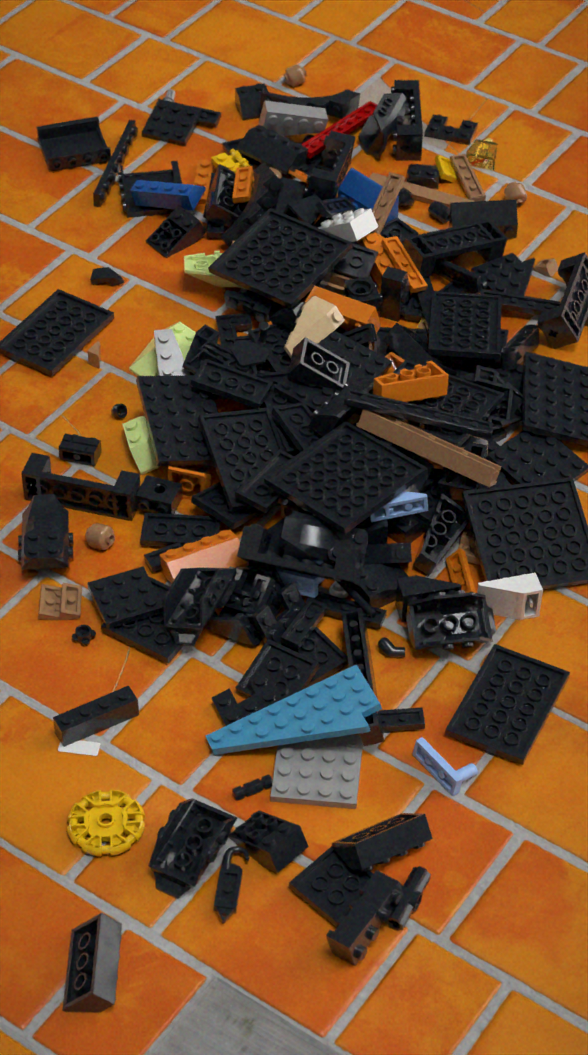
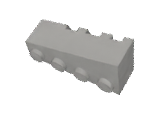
M264 101L258 125L264 126L267 130L277 132L280 136L320 133L325 130L328 117L325 108Z
M172 329L154 330L158 376L190 375L189 371L182 367L184 358Z

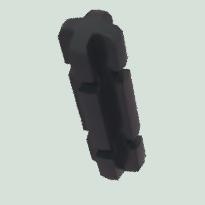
M265 775L261 777V780L258 778L243 784V787L237 786L233 788V796L236 800L242 799L244 795L249 796L262 791L263 788L272 787L273 780L270 775Z

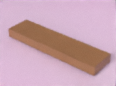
M466 154L450 156V162L468 199L485 201L486 195Z
M389 172L372 209L378 228L370 233L376 232L380 235L405 181L404 175Z

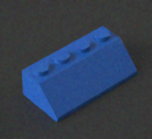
M351 168L338 188V198L347 197L356 208L354 211L360 208L372 210L383 186ZM397 196L386 222L398 217L399 196Z
M136 180L130 191L136 206L176 209L179 205L185 210L193 211L206 188L190 184Z

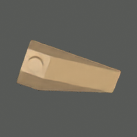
M312 296L302 306V313L296 319V326L290 333L284 346L290 358L292 357L293 348L305 337L318 344L345 321L336 305L317 296Z

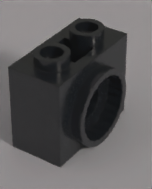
M371 276L344 281V296L374 306L377 312L380 311V304L383 303L381 293H378L377 284L373 282Z
M146 475L136 494V509L152 513L174 514L183 497L182 483Z

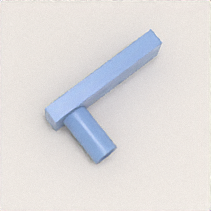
M276 568L284 585L288 582H294L300 595L315 598L318 595V584L325 580L317 576Z
M423 737L416 740L412 755L452 796L459 793L463 781L477 775L478 770L473 763L455 771Z

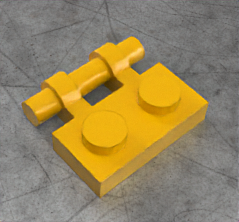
M235 149L230 150L229 153L231 155L229 156L226 153L211 157V163L216 168L221 164L234 171L235 174L236 168L250 166L249 162L242 158L241 153Z

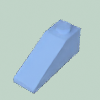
M404 491L370 516L371 522L428 511L427 494Z

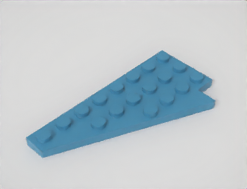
M356 664L206 735V739L214 755L366 733L370 731L365 717L381 710L382 707Z

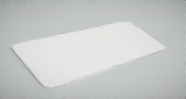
M79 740L63 747L60 742L58 751L97 756L101 743Z

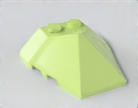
M220 250L214 251L212 255L205 256V253L184 256L186 274L217 287L243 288L209 273L208 267L223 254L220 253Z
M178 322L166 329H172L185 360L196 332L183 323ZM154 338L129 367V371L136 376H158Z
M140 416L124 423L123 428L127 442L141 475L159 468L160 466H157L145 416Z

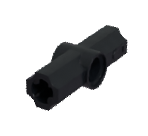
M421 866L413 867L405 884L401 885L402 898L398 904H394L391 909V915L386 922L391 929L396 931L403 930L412 912L417 911L423 892L431 878V874Z

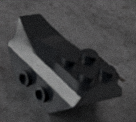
M403 93L383 94L373 112V116L368 117L358 135L366 154H372L376 159H379L386 148L388 139L394 132H397V125H402L405 121V117L411 109Z
M54 494L34 495L29 506L22 513V535H18L19 547H22L18 549V560L21 561V570L70 567V558H73L74 555L73 547H70V544H73V532L70 533L69 512L61 505Z
M293 510L290 516H285L280 539L285 546L283 555L295 557L299 562H302V559L313 561L320 567L321 563L335 568L340 546L346 547V544L354 545L361 549L362 553H366L368 533L366 530L354 527L344 534L314 514L308 515Z
M198 567L180 569L164 597V627L171 632L176 645H195L216 608L224 607L237 585L235 580L237 568Z
M465 590L454 591L450 595H446V592L435 593L432 597L408 603L407 626L409 638L413 648L416 650L442 647V650H451L455 648L454 646L459 645L462 648H470L474 644L493 642L492 635L496 632L493 609L487 605L486 597L483 594L465 593Z
M194 798L180 802L177 808L170 812L168 822L159 829L157 834V841L149 863V867L154 872L156 889L178 899L186 891L195 887L210 862L213 863L221 847L227 842L231 828L238 818Z

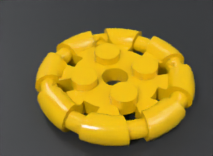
M111 789L106 792L98 790L83 796L79 803L76 802L73 805L67 818V823H69L67 832L74 845L82 847L81 850L85 853L95 856H102V854L114 856L129 850L131 844L137 843L140 840L145 829V822L143 821L145 814L136 799L132 800L129 794ZM105 818L112 820L108 824H103L100 822ZM110 841V845H102V842Z

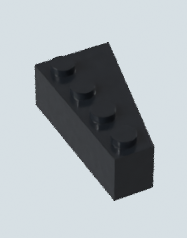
M444 494L440 496L433 509L413 563L414 566L428 576L469 524L466 510Z
M378 870L375 871L361 889V898L354 899L350 903L347 916L341 915L337 920L338 926L336 930H329L326 934L332 954L356 966L359 960L364 959L368 945L371 941L376 940L380 926L383 922L386 923L388 921L394 904H398L402 898L403 892L399 881Z

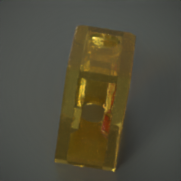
M490 138L485 140L476 139L466 151L471 167L494 171L498 144Z

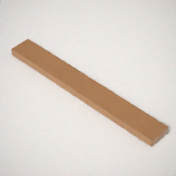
M372 173L369 178L383 186L387 176ZM405 181L401 189L404 187L413 194V199L429 204L439 201L450 208V204L455 202H475Z

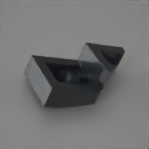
M110 267L93 269L90 279L93 285L107 281L111 286L124 283L123 278Z

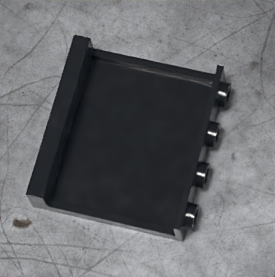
M98 116L37 126L38 142L49 172L109 162L111 158V149L107 147L103 138Z
M171 161L172 170L124 174L123 166H120L121 172L118 173V182L123 212H127V218L171 214L175 210L136 206L130 190L136 180L182 184L178 161Z

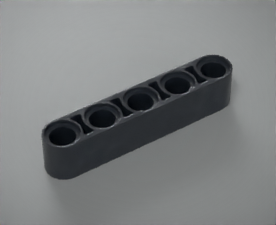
M538 325L524 326L500 350L502 369L512 370L517 368L523 362L525 352L531 353L539 345Z

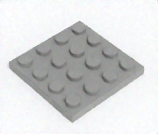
M346 735L278 745L271 802L356 809L363 748L360 735Z

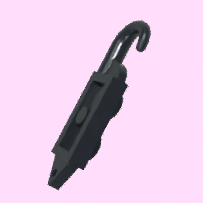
M240 846L230 847L223 855L214 903V911H217L222 923H225L233 913H237L243 877L242 868L231 863L232 856L235 853H242L246 861L250 859L248 851Z

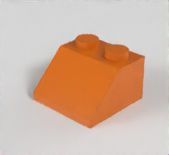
M173 466L168 467V480L182 483V498L191 500L193 495L212 486L211 474Z

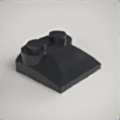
M410 164L407 171V182L430 189H438L439 171L437 166Z

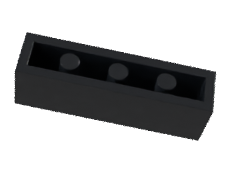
M128 685L54 716L55 734L63 747L138 716V699Z

